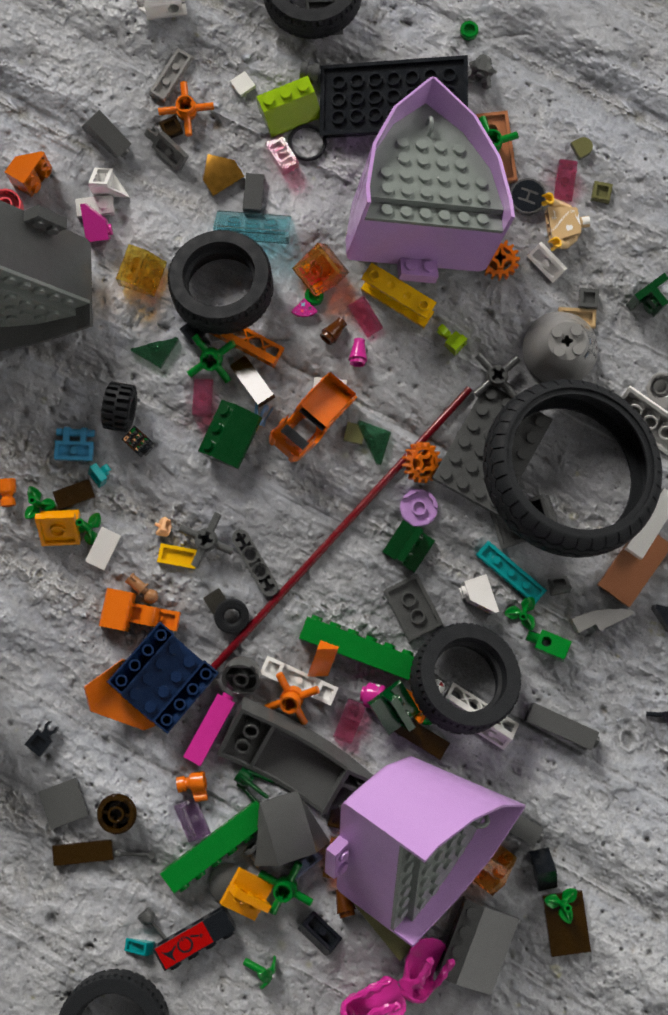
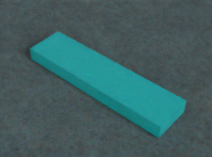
M489 540L475 555L523 597H533L535 604L547 591Z

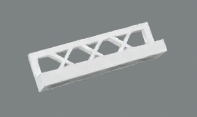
M454 682L444 697L453 706L468 712L480 710L488 705ZM453 690L460 694L461 699L452 695ZM469 702L476 704L478 709L472 708ZM506 716L505 719L493 727L477 734L504 750L513 740L519 723ZM502 723L511 726V732L505 729Z

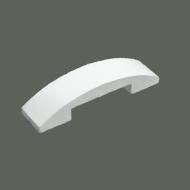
M267 656L261 669L262 675L279 682L276 674L283 672L290 686H297L302 691L318 686L320 693L310 697L331 706L338 687L316 677L307 676V673Z

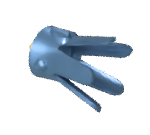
M255 402L254 413L258 415L259 407ZM264 405L259 415L262 417L259 424L260 427L265 428L266 420L274 407L267 415L269 407Z

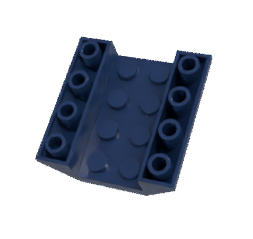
M159 622L107 683L147 719L168 734L219 672L205 660L202 661L180 642L172 631Z

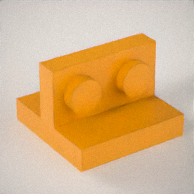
M79 509L41 511L35 514V523L41 546L80 545L79 526L76 525V520L80 518Z
M238 867L219 903L255 921L261 910L268 913L272 907L266 899L273 885L257 875Z

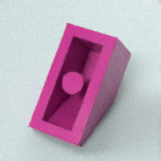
M87 203L80 204L85 238L89 242L111 239L110 235H113L112 224H108V220Z

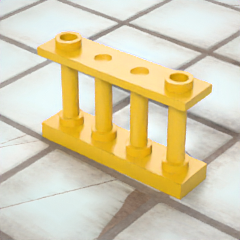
M371 262L361 278L365 281L361 291L420 327L425 328L434 314L433 308L437 302Z

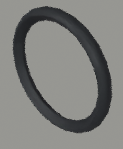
M312 124L297 126L288 138V147L292 155L301 161H313L321 157L326 149V138H322V149L313 157L299 156L293 150L292 138L298 130L312 128L320 133V128Z

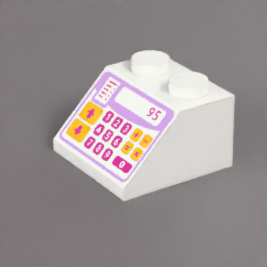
M487 574L466 580L460 584V596L467 603L490 615L499 612Z

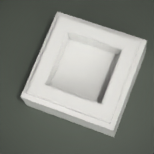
M245 71L230 80V84L240 98L256 88Z

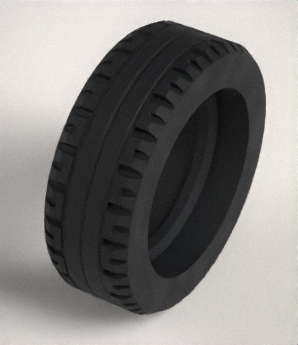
M264 0V4L270 18L285 32L300 38L320 39L334 35L348 26L357 15L361 0H336L332 4L319 9L301 8L293 5L288 0Z
M216 230L200 234L190 239L176 252L168 269V288L176 311L188 325L199 329L201 332L222 335L242 331L253 325L263 316L272 300L274 287L269 259L257 242L241 233ZM220 259L235 260L246 265L251 270L253 275L252 287L244 297L232 304L225 306L205 305L196 301L190 293L189 282L192 276L200 267L211 261Z
M457 623L438 630L418 649L410 669L412 695L423 715L439 728L459 735L462 733L464 735L480 733L501 722L513 710L521 690L520 667L512 649L498 634L484 626L481 627L473 623ZM453 647H465L481 655L489 664L495 679V693L487 706L477 711L468 712L453 706L443 697L437 686L434 671L438 658L446 650Z
M108 969L84 979L68 996L59 1015H82L85 1008L94 999L111 993L131 998L142 1008L145 1015H168L169 1010L163 995L149 979L146 980L143 975L137 972L133 973L131 970Z

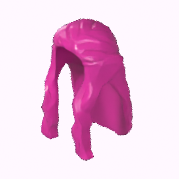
M421 938L414 947L410 946L405 960L403 978L398 983L401 994L411 1003L421 1004L426 1002L432 992L448 977L449 971L456 964L453 958L448 959L436 980H433L435 970L443 952L446 950L445 943L441 940L439 941L438 938Z
M383 976L379 981L371 983L357 993H352L346 997L341 1003L340 1015H404L406 1012V998L401 994L398 981L392 977Z

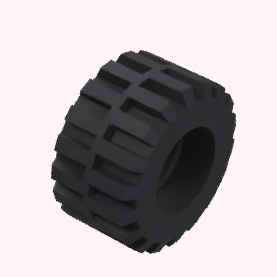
M113 381L109 383L104 393L101 408V423L104 429L126 433L130 430L137 406V390L135 385Z

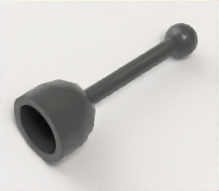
M150 907L146 908L137 919L144 925L151 924L162 939L165 940L167 937L154 923V912Z

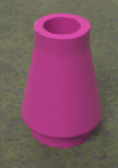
M363 338L354 339L348 359L353 367H363L367 362L365 339Z

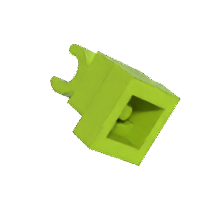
M444 324L437 328V333L444 339H447L444 346L454 356L467 344L468 339L463 334H459L457 331L451 334Z

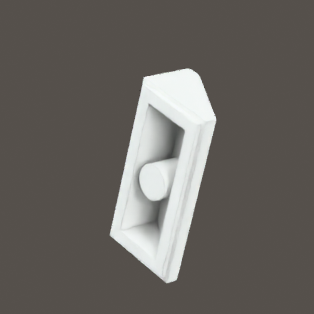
M101 527L85 562L105 570L121 535Z

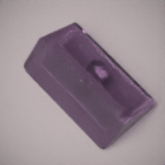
M194 797L174 806L189 843L211 833L198 802H195Z

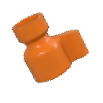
M0 479V495L2 497L0 499V507L16 506V501L13 497V494L16 493V479Z
M204 771L190 773L187 778L185 776L176 777L178 793L186 792L187 789H190L195 802L208 800L207 780Z

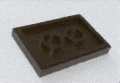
M577 890L576 900L569 903L573 911L571 924L564 922L558 915L560 906L552 909L545 904L544 899L550 894L542 895L551 957L591 952L582 890ZM562 892L552 893L556 894L560 900L562 899Z

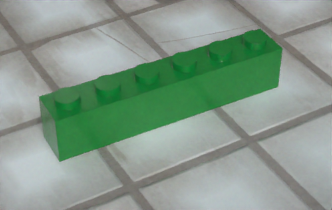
M313 614L311 618L307 616L299 639L317 646L320 640L338 646L337 653L409 680L410 669L414 659L413 652L405 649L402 652L395 650L396 646L385 642L382 645L376 643L378 639L367 635L366 638L358 636L359 632L348 628V631L340 629L341 625L330 621V624L322 622L323 618Z
M258 799L250 803L161 871V877L173 893H176L178 890L180 893L190 886L189 882L194 878L198 880L203 877L208 867H216L222 862L221 858L224 855L228 854L230 856L238 850L237 845L241 842L246 844L254 837L253 833L258 830L260 802Z

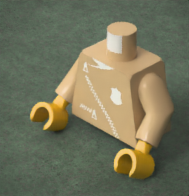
M551 192L545 193L542 197L546 200L541 204L542 206H549L546 208L544 215L551 251L568 249L581 235V228L590 227V217H579L578 208L554 198Z

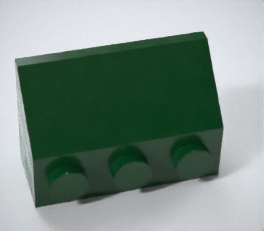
M221 400L198 452L211 460L239 469L262 417L237 404Z

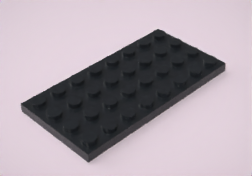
M468 55L321 65L320 137L335 138L377 135L393 106L430 77H436L468 107Z

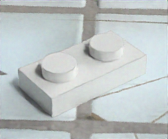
M112 194L75 199L78 219H82L80 204L87 203L102 216L115 215Z
M542 242L538 243L527 255L552 283L567 269Z

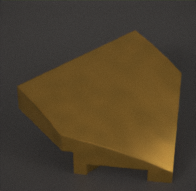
M207 154L202 178L212 196L244 177L235 160Z

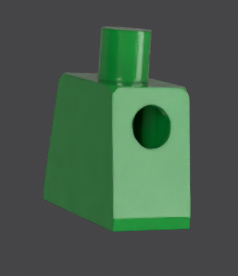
M543 629L540 634L529 630L525 639L535 644L536 651L561 662H564L572 643L570 640ZM548 640L551 642V645L545 646L542 642Z

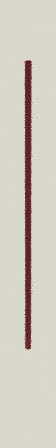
M467 386L414 444L426 442L473 390ZM401 457L211 664L215 670L224 663L403 468L402 464L406 463V460Z

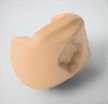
M162 517L159 523L155 522L154 526L158 527L155 533L157 536H169L172 528L170 519Z

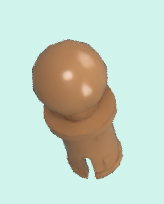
M134 573L130 575V578H127L125 583L138 592V596L142 593L146 603L154 604L157 602L159 595L156 590L147 588L148 583L145 584Z

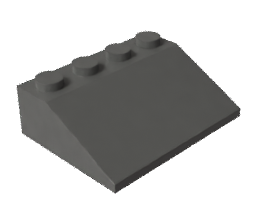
M464 896L446 941V950L443 952L435 970L436 975H439L446 961L453 958L456 964L449 971L448 977L445 979L446 981L492 995L520 919Z

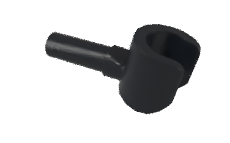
M646 711V716L663 717L664 723H668V711Z

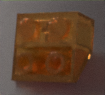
M500 845L494 856L473 881L493 896L505 885L517 857Z

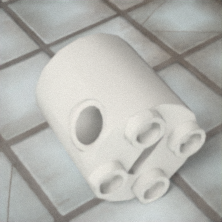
M136 0L138 10L147 15V20L187 15L186 3L182 4L185 0Z

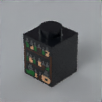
M135 425L121 439L140 457L148 455L153 449L152 445L154 443Z

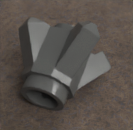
M482 54L476 60L469 62L471 69L468 72V83L472 81L480 82L482 87L488 90L491 87V76L496 72L492 67L491 58L488 55Z

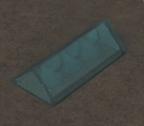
M217 211L213 231H234L248 236L254 242L289 244L291 216Z

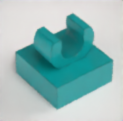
M95 463L89 467L88 475L97 487L100 488L105 485L106 476L110 474L111 468L108 464L100 468Z

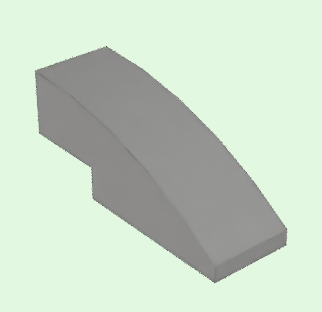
M627 609L596 610L569 619V622L575 633H580L592 626L597 632L629 617L634 612Z

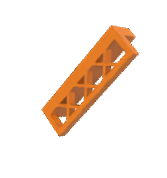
M249 328L243 329L246 338L242 339L233 333L211 334L226 343L233 340L236 343L235 348L273 368L285 350L281 345ZM258 338L261 340L262 347L250 344L249 340ZM274 347L279 351L276 356L267 353L265 349Z

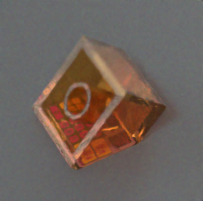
M317 243L292 268L314 297L336 286L349 273L331 248L323 243Z

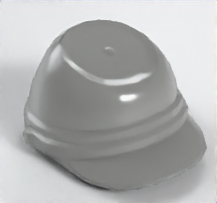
M660 372L654 374L649 379L646 391L649 399L663 409L668 408V373Z

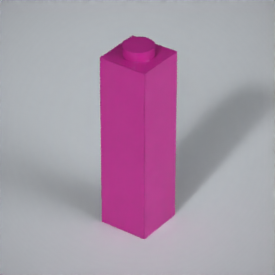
M225 692L222 695L220 693L216 695L183 756L184 758L199 766L203 764L236 702L232 701L233 696Z

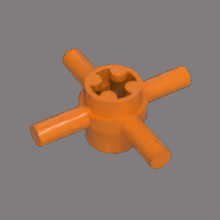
M181 81V95L177 98L175 106L158 108L159 115L177 114L184 121L185 136L190 137L192 136L191 120L195 118L198 111L214 110V103L196 104L193 98L188 95L187 82Z
M283 672L276 674L283 692L280 699L267 703L264 706L272 710L280 707L287 714L295 713L300 724L306 725L308 720L301 706L305 698L320 693L318 686L302 691L297 686H290Z

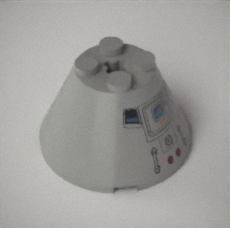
M558 311L545 314L531 324L523 339L522 354L528 370L540 379L541 382L561 379L582 380L595 365L598 355V344L594 331L585 320L575 314Z

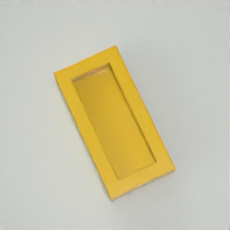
M161 543L157 562L196 569L191 563L197 550Z

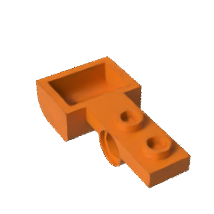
M107 588L99 626L129 632L130 623L155 627L161 622L169 630L178 631L181 612L136 604L137 594Z

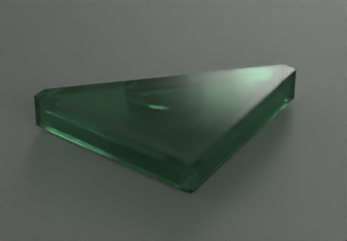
M174 337L164 341L149 343L144 346L131 348V352L161 369L179 339Z
M361 420L357 421V425L376 465H381L391 432Z

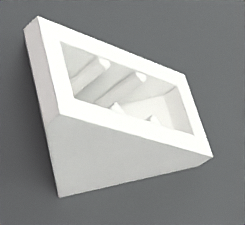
M94 168L88 182L93 196L112 194L113 197L130 198L114 174L113 168Z

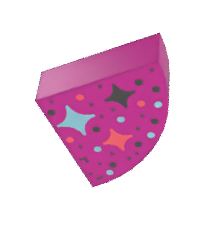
M304 298L291 313L297 317H312L318 313V310Z

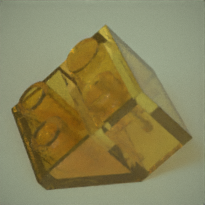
M129 244L116 280L119 286L155 297L167 262L145 249Z

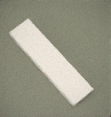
M663 488L661 490L657 506L647 524L625 547L626 551L639 560L643 559L668 519L667 489Z

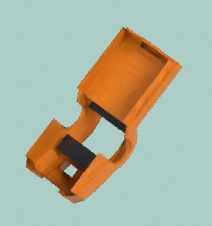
M329 372L301 400L291 417L288 419V415L286 418H283L279 425L270 432L269 444L275 445L289 457L288 460L290 462L299 461L323 438L333 423L357 399L356 393ZM304 418L309 419L316 425V431L308 441L293 430Z

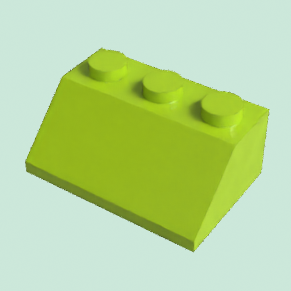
M308 76L256 96L258 108L271 138L295 129L302 124L320 119L319 103Z

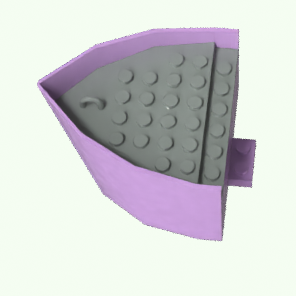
M436 77L428 78L393 106L372 144L351 205L346 234L347 258L355 261L397 264L398 279L401 281L436 283L439 277L438 268L477 272L485 270L515 218L513 199L499 152L478 117Z
M406 757L384 766L342 803L340 833L326 848L325 873L333 879L337 877V889L341 894L411 947H414L423 935L457 901L494 856L523 812L525 804L415 757Z

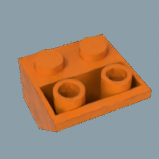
M39 151L14 157L5 170V174L14 187L32 197L34 193L40 190L43 180L50 176L52 166L45 153Z

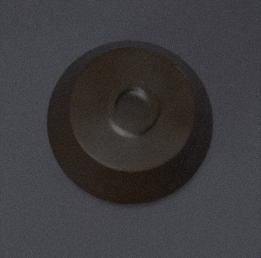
M123 794L107 796L101 801L97 810V819L100 826L111 834L127 832L134 825L137 817L134 802Z

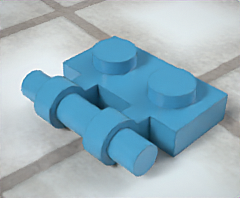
M71 427L57 428L56 435L63 436V441L55 440L54 460L93 462L95 443L87 442V438L95 437V430H88L85 427H81V429H71ZM71 436L80 437V441H70Z

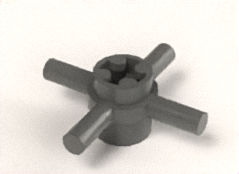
M481 353L475 357L487 371L485 375L486 381L473 391L476 397H479L490 387H502L511 399L518 395L507 383L508 371L521 361L518 356H514L504 366H492ZM494 372H497L502 379L496 378L493 380Z
M215 512L208 528L201 529L198 532L183 525L180 526L178 532L193 538L198 548L191 563L192 566L198 568L204 553L214 548L232 555L234 548L219 542L214 532L222 516L221 514ZM207 534L211 539V543L207 542L203 545L201 544L202 538Z

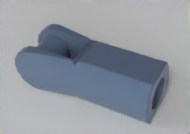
M319 851L312 854V857L315 859L312 863L307 859L309 856L298 860L303 865L296 879L318 863L324 855H321Z

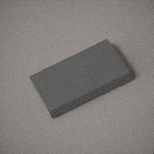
M418 574L383 590L408 642L443 626Z

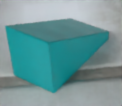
M126 938L124 951L142 956L153 955L155 942Z

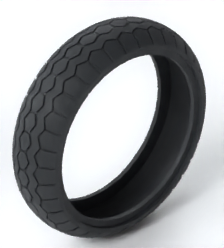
M561 379L543 382L522 391L512 398L498 413L489 429L484 445V481L496 511L508 527L520 538L548 553L564 557L583 558L611 552L633 539L647 524L657 506L662 486V463L656 440L645 420L626 400L600 385L581 380ZM544 410H571L594 419L613 435L626 456L631 479L627 505L622 515L613 525L591 530L564 526L546 517L528 500L516 479L512 463L514 436L520 422L524 418Z

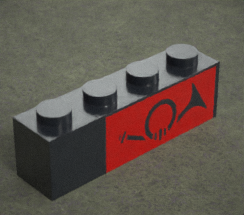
M220 906L170 935L165 940L155 944L153 951L164 971L168 969L174 970L181 965L183 960L195 958L202 949L208 950L214 947L219 939L223 938L225 940L231 937L236 929V924L227 908Z

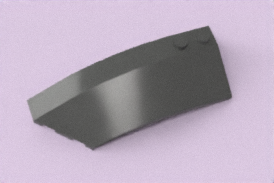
M243 697L217 751V755L272 780L290 792L297 790L302 799L320 811L321 815L329 813V810L337 808L341 810L342 803L373 776L351 756L314 731L246 697Z

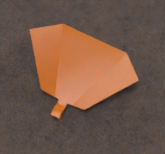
M121 659L84 686L88 707L91 712L141 730L156 726L107 683L111 676L125 662V659Z

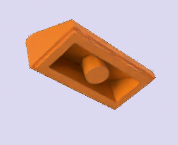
M320 640L307 676H328L339 647Z

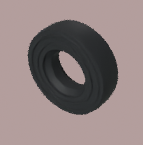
M233 598L226 599L216 607L214 620L221 631L229 634L238 633L246 627L249 621V611L242 601ZM229 609H235L239 613V618L234 623H228L224 619V614Z

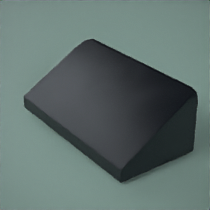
M314 910L298 927V930L325 956L331 954L342 940V937Z

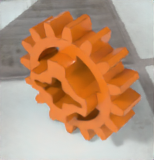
M505 240L504 244L500 243L488 267L485 269L484 275L491 274L492 280L495 276H497L498 281L501 280L502 276L508 279L509 274L514 275V269H517L519 266L517 262H519L520 257L516 256L519 251H513L514 244L508 246L507 240ZM498 255H499L500 261H502V262H501V265H500L499 260L496 259ZM509 264H511L509 268L503 270L505 266H509Z
M429 442L411 444V449L405 450L407 456L402 457L406 460V463L402 464L403 467H406L404 474H409L408 479L414 480L415 483L433 481L432 477L439 467L438 462L442 461V459L437 457L440 451H434L436 446L430 445Z

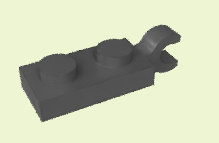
M155 126L151 130L147 128L144 135L153 142L151 147L177 172L182 170L189 155L164 131L160 132Z

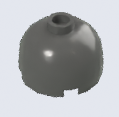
M238 656L228 661L223 669L221 680L226 689L228 687L232 690L231 693L240 696L251 695L260 686L261 670L254 659Z

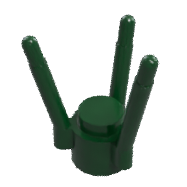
M242 768L234 778V781L238 783L236 786L242 789L252 802L256 799L248 791L247 788L249 786L268 799L269 796L252 783L254 780L252 775L272 784L275 782L250 769Z

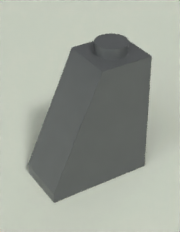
M100 110L82 126L91 137L115 158L119 156L123 158L130 151L128 148L131 145L130 141Z

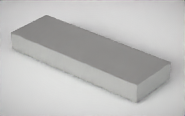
M177 47L150 89L149 95L165 104L194 60L193 56Z

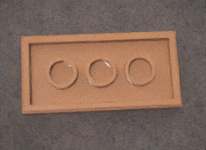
M508 110L475 114L478 119L481 116H486L489 128L498 130L502 136L511 133ZM512 141L502 144L499 154L503 162L508 184H512L518 180Z
M657 535L641 560L625 550L627 542L602 576L597 586L629 608L668 553V541Z

